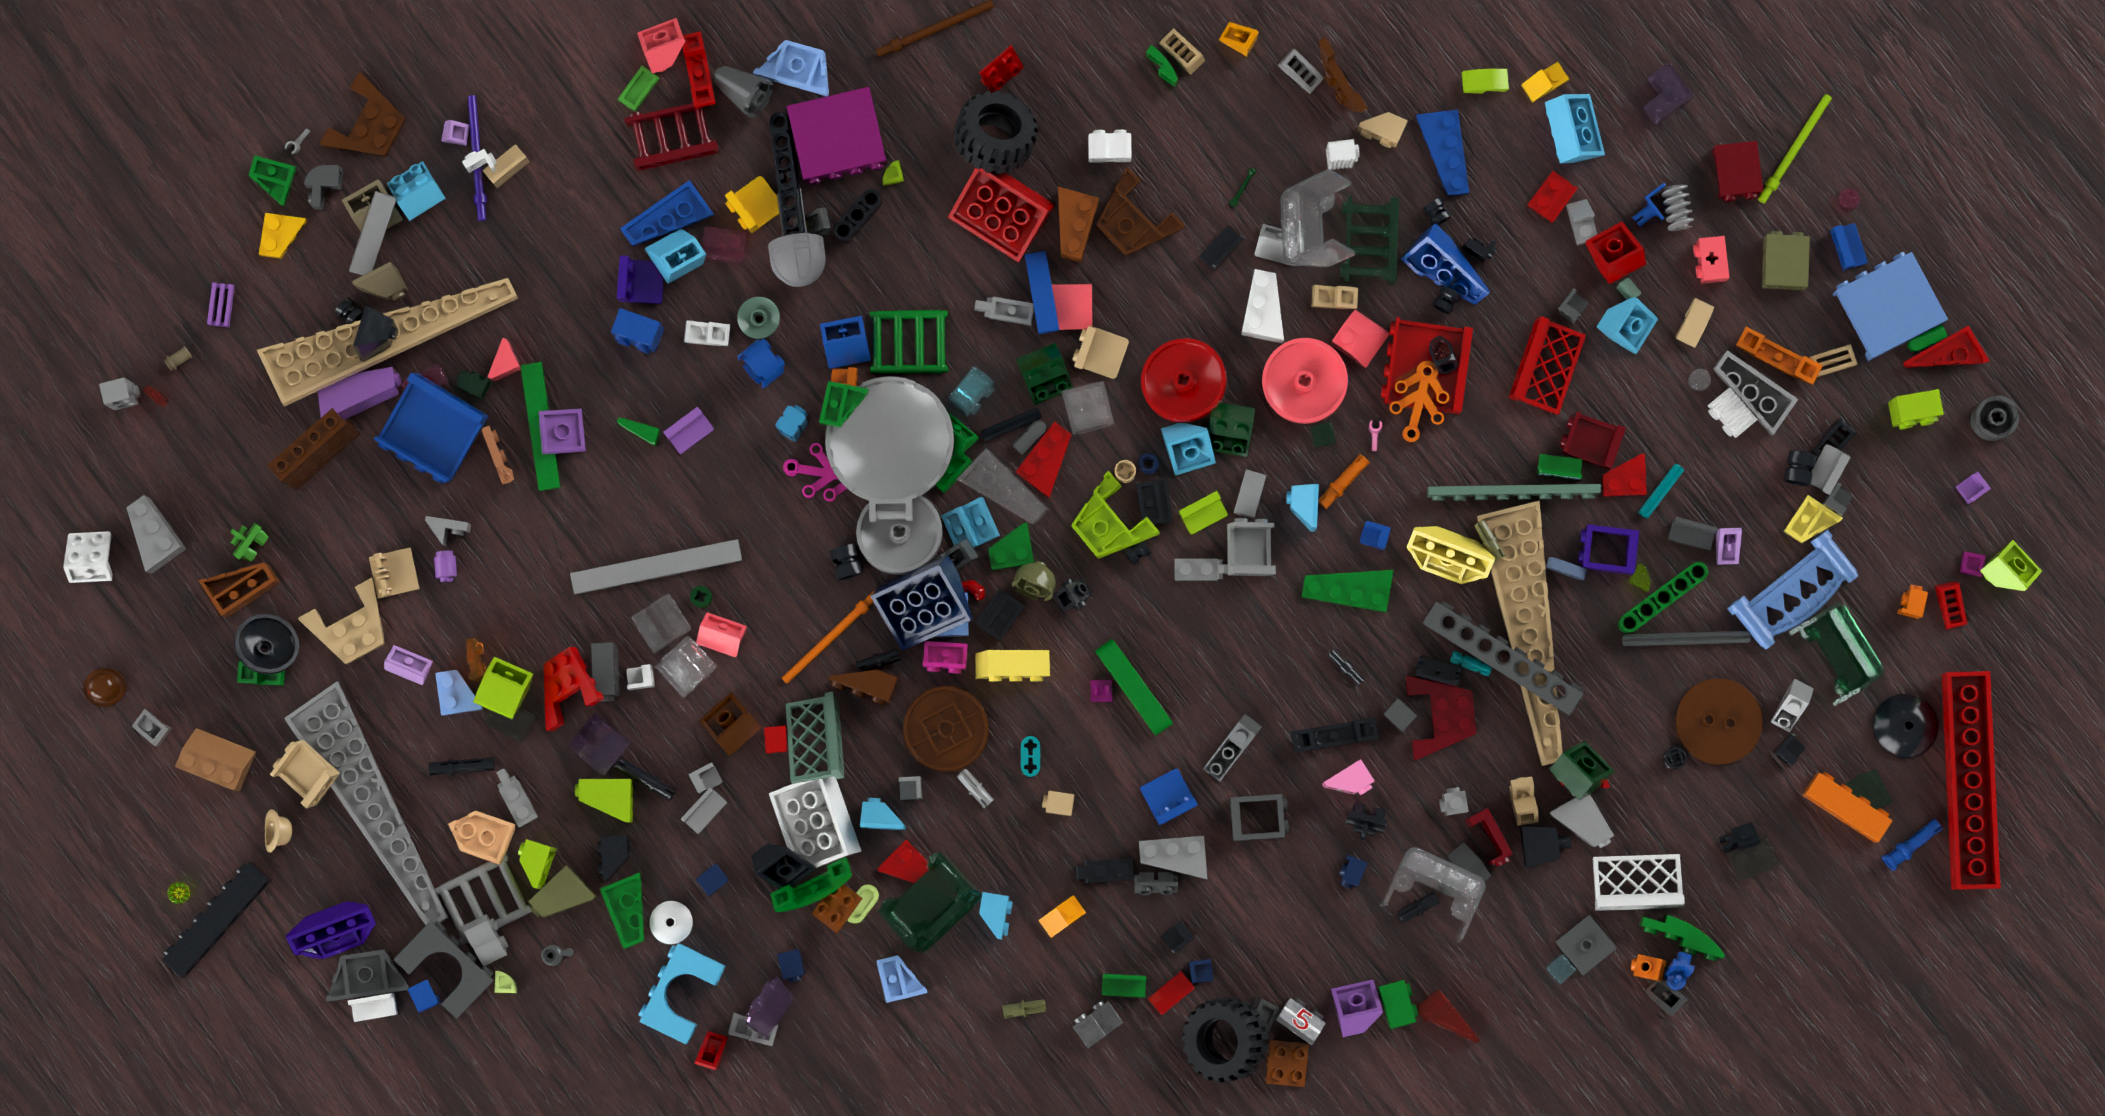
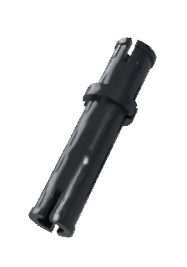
M494 757L454 761L453 759H448V761L429 762L430 776L443 774L454 776V774L495 771Z
M622 757L618 760L619 763H616L615 770L646 786L650 792H656L669 801L673 798L672 795H675L677 789L662 782L660 777L650 775Z

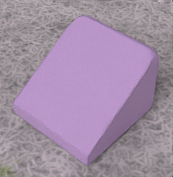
M453 120L445 121L441 141L466 146L470 125Z

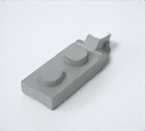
M987 297V302L976 300L974 309L975 311L985 312L984 317L1031 326L1034 305L1033 303L999 297Z
M1175 559V581H1217L1218 579H1223V574H1228V564H1223V560Z
M504 768L496 772L501 783L497 784L499 792L517 826L520 828L539 818L520 781L515 776L510 777Z

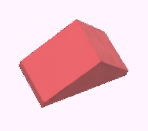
M502 338L488 374V378L494 382L521 370L513 348L505 338Z

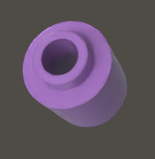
M453 551L436 552V557L434 558L435 577L440 579V582H452L453 578L457 577L456 556H453Z

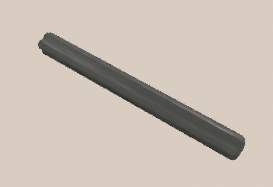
M1749 631L1625 634L1622 636L1623 646L1748 643L1751 641Z

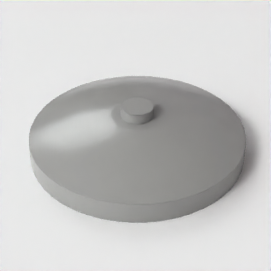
M922 495L913 499V521H906V519H884L870 522L868 503L860 514L856 529L857 542L865 559L878 570L895 575L908 574L930 563L940 548L943 534L942 523L937 510ZM877 504V511L906 510V504Z

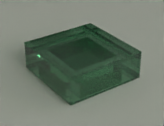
M1331 422L1310 427L1315 448L1336 443Z

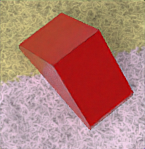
M707 1031L695 1064L718 1070L728 1037Z

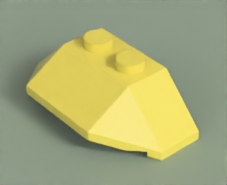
M1438 526L1415 527L1407 545V549L1411 552L1420 569L1459 584L1488 578L1495 561V557L1478 541Z

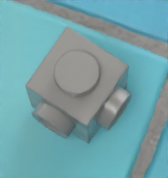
M1459 787L1446 789L1447 793L1442 794V799H1439L1441 812H1445V816L1469 812L1465 791H1460Z

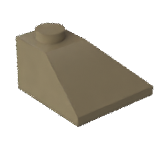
M391 262L352 281L354 286L361 292L388 301H398L405 297V293L409 292L398 269Z

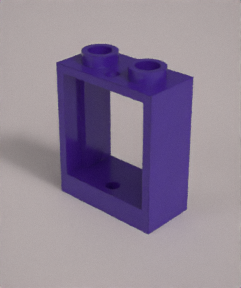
M1588 524L1585 530H1581L1580 542L1584 543L1583 551L1579 550L1578 563H1581V567L1587 570L1633 575L1635 573L1639 531ZM1592 532L1627 536L1624 566L1589 562Z

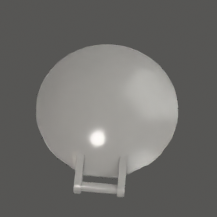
M901 377L871 379L857 386L869 389V393L841 428L827 425L825 438L827 457L839 481L852 493L869 501L870 522L884 519H906V521H913V499L923 495L936 485L950 463L954 447L952 422L939 398L928 388L915 381ZM877 504H906V510L877 511Z

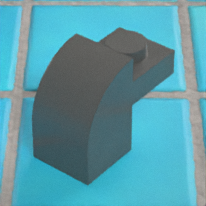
M320 165L312 169L306 176L304 185L308 189H312V191H309L308 201L315 210H324L325 190H342L343 169L339 165Z

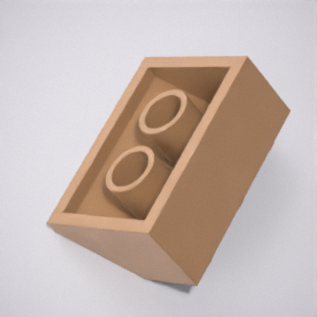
M196 728L183 746L175 767L240 792L256 751Z

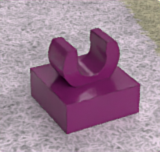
M1090 680L1091 702H1112V680Z

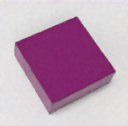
M1964 551L1959 573L1982 577L1983 573L1980 570L1984 567L1986 555Z

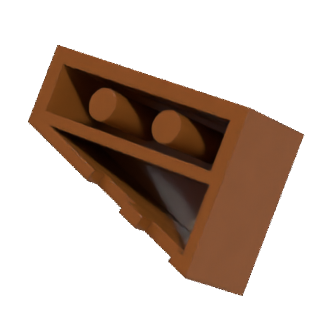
M1058 187L1061 257L1082 263L1098 208L1099 198Z
M266 563L198 580L220 615L228 618L281 583L270 565Z

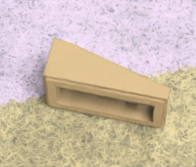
M1174 28L1159 42L1190 75L1205 61L1203 55ZM1175 38H1177L1178 40L1171 47H1169L1168 45ZM1183 44L1184 46L1177 53H1175L1174 51ZM1189 50L1190 52L1182 59L1181 57Z

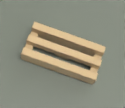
M1851 344L1809 357L1817 362L1816 360L1847 350L1849 352L1847 355L1819 363L1824 367L1849 358L1852 361L1820 371L1817 377L1856 366L1858 363Z

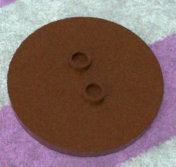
M1709 679L1696 684L1685 693L1676 710L1675 727L1681 744L1693 757L1708 764L1724 765L1742 759L1755 747L1762 731V713L1757 700L1747 688L1728 679Z
M938 686L921 693L911 703L905 714L903 735L909 752L919 763L935 771L952 772L969 766L981 755L989 737V722L982 704L971 693L954 686Z

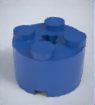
M764 338L761 341L757 339L737 355L739 362L742 359L744 360L745 365H743V368L757 384L762 382L761 388L763 389L784 373L783 366L785 365L779 355L774 356L770 351L771 346Z

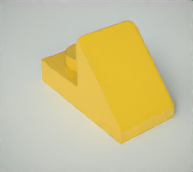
M1559 62L1545 70L1541 69L1521 86L1533 103L1568 82L1569 78Z

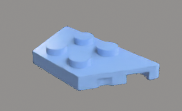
M784 40L778 46V49L766 58L768 61L759 69L756 68L753 71L754 75L769 79L770 81L827 97L829 95L826 55L823 50Z

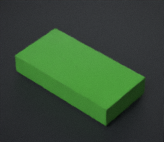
M642 65L622 92L618 101L636 113L660 77L654 73L652 74L649 69Z

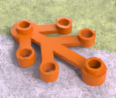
M1431 361L1421 362L1414 375L1395 384L1396 392L1404 393L1409 386L1420 381L1418 390L1400 401L1392 402L1389 406L1391 413L1399 414L1403 408L1415 402L1409 426L1405 427L1402 433L1403 438L1407 442H1415L1420 436V431L1417 427L1423 403L1430 413L1431 421L1434 424L1438 425L1444 421V415L1438 412L1427 393L1428 384H1430L1437 394L1436 400L1440 404H1445L1449 401V394L1442 389L1436 379L1438 370ZM1426 367L1431 369V374L1428 376L1423 373ZM1399 383H1403L1405 385V389L1403 391H1399L1397 389V385ZM1441 393H1444L1447 396V399L1444 402L1439 400V395ZM1393 404H1398L1400 406V410L1398 412H1394L1392 410ZM1435 414L1441 415L1440 422L1434 421L1433 417ZM1411 429L1416 433L1413 438L1407 435V432Z

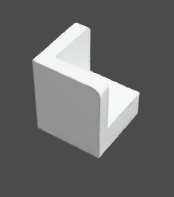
M641 665V667L627 669L628 690L655 687L652 665Z

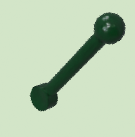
M1249 168V174L1235 198L1230 200L1232 207L1238 205V199L1251 177L1256 174L1255 168Z

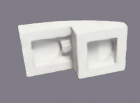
M687 320L684 342L728 346L730 324Z

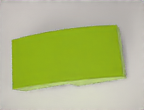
M1477 69L1462 72L1464 93L1483 94L1485 91L1506 92L1509 90L1507 69Z

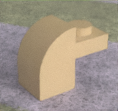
M1521 777L1511 780L1509 790L1517 826L1537 823L1538 808L1534 797L1532 777Z

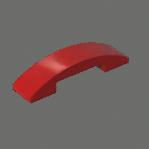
M701 31L683 35L685 43L682 48L694 107L699 108L716 104Z

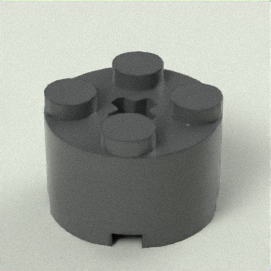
M2000 395L1986 398L1973 409L1970 423L1971 428L1980 438L1987 441H1998L2007 437L2015 431L2019 423V415L2015 403L2009 398ZM1994 414L1997 416V422H1994L1993 417H1991Z

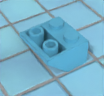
M423 161L412 165L409 170L393 177L387 183L393 196L396 197V202L409 221L445 199L441 189Z
M682 229L645 248L646 253L668 284L703 265L706 257L705 251L696 238Z
M983 892L979 914L996 938L1003 940V935H1008L1009 923L1005 921L1006 915L1011 914L1013 902L1009 901V896Z

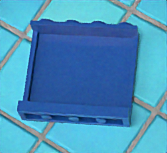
M410 373L407 379L409 381L407 387L380 435L375 436L374 440L379 442L378 446L380 448L397 453L396 457L404 462L409 460L414 463V468L423 473L427 471L432 474V478L441 484L452 482L489 416L422 375Z

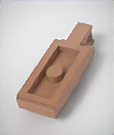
M490 426L482 428V433L502 485L513 482L512 469L504 466V462H507L504 451H499L496 443L500 442L496 430L491 431Z

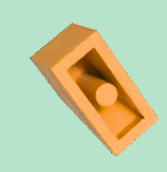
M1073 895L1042 917L1039 922L1052 938L1086 914V912Z

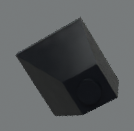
M365 306L353 344L360 361L365 362L391 347L393 340H396L398 336V328L394 319Z
M767 843L752 855L755 874L778 889L786 885L793 887L816 869L814 864L786 846Z

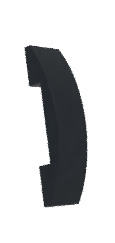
M1375 717L1291 731L1294 753L1379 739Z

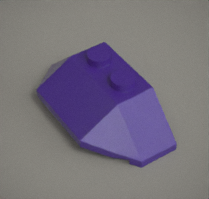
M346 901L306 916L286 935V939L294 955L325 959L364 944L376 922L367 904Z

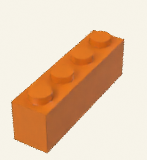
M1816 773L1802 796L1874 843L1879 842L1893 821L1888 818L1889 814L1881 808L1876 810L1871 807V802L1862 796L1858 798L1853 795V790L1844 784L1839 786L1833 782L1834 777L1828 773Z

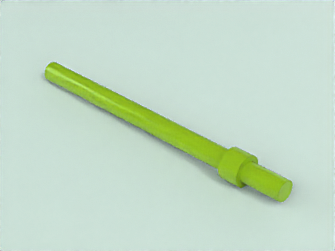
M1827 94L1823 96L1773 176L1769 177L1766 181V187L1759 196L1758 201L1765 204L1771 193L1776 191L1783 174L1830 103L1831 96Z

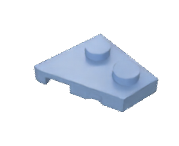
M458 670L435 673L442 716L483 710V706L473 702L475 695Z

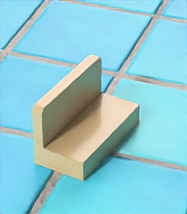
M515 144L496 160L498 163L494 165L497 170L493 173L490 166L485 168L483 172L498 188L530 161Z

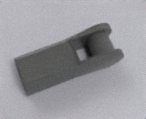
M1040 420L1033 421L1026 431L1011 445L1023 455L1036 439L1045 432L1046 424Z

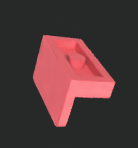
M707 612L700 624L696 643L736 657L747 626Z

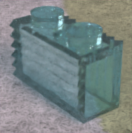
M973 366L947 399L967 417L971 413L975 415L982 406L980 401L984 397L988 399L994 392L995 388L993 385L995 383L976 366Z

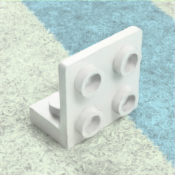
M111 532L68 534L63 568L69 583L112 581L113 573L108 562Z

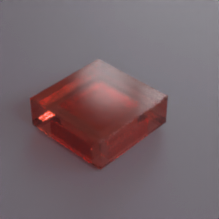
M150 385L144 388L143 392L158 405L164 407L168 403V400Z

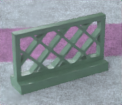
M834 692L825 693V697L787 703L786 718L791 783L795 784L828 777L844 778L839 700ZM823 704L824 709L818 716L811 711L816 705ZM801 708L804 712L796 719L792 716V709ZM808 714L816 718L809 727L801 723ZM819 722L825 725V729L820 735L812 731ZM800 725L805 729V732L798 739L793 736V732ZM811 733L816 737V740L809 747L803 741ZM820 741L826 744V749L821 755L814 750ZM802 745L807 750L798 758L795 755V750ZM812 752L818 758L810 766L804 761ZM823 760L828 765V771L818 772L815 769ZM801 764L808 768L804 775L796 776V770Z

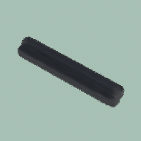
M1034 408L982 430L981 435L984 441H989L1030 424L1035 420H1039L1042 418V415L1038 408Z

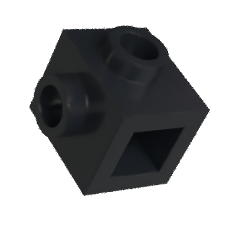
M1072 578L1061 584L1062 588L1053 594L1063 612L1073 608L1076 611L1087 605L1086 600L1092 597L1082 578L1073 581Z

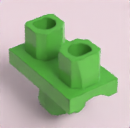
M256 523L252 525L245 536L243 535L248 528L243 525L238 532L234 529L230 531V533L235 535L230 543L236 546L239 540H242L233 553L239 560L242 558L252 562L257 552L249 548L251 542L254 540L263 546L269 538Z

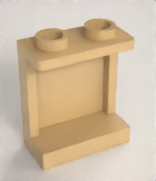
M304 740L291 742L284 751L286 753L274 763V769L270 775L272 777L280 776L304 798L301 804L307 809L319 803L340 773Z

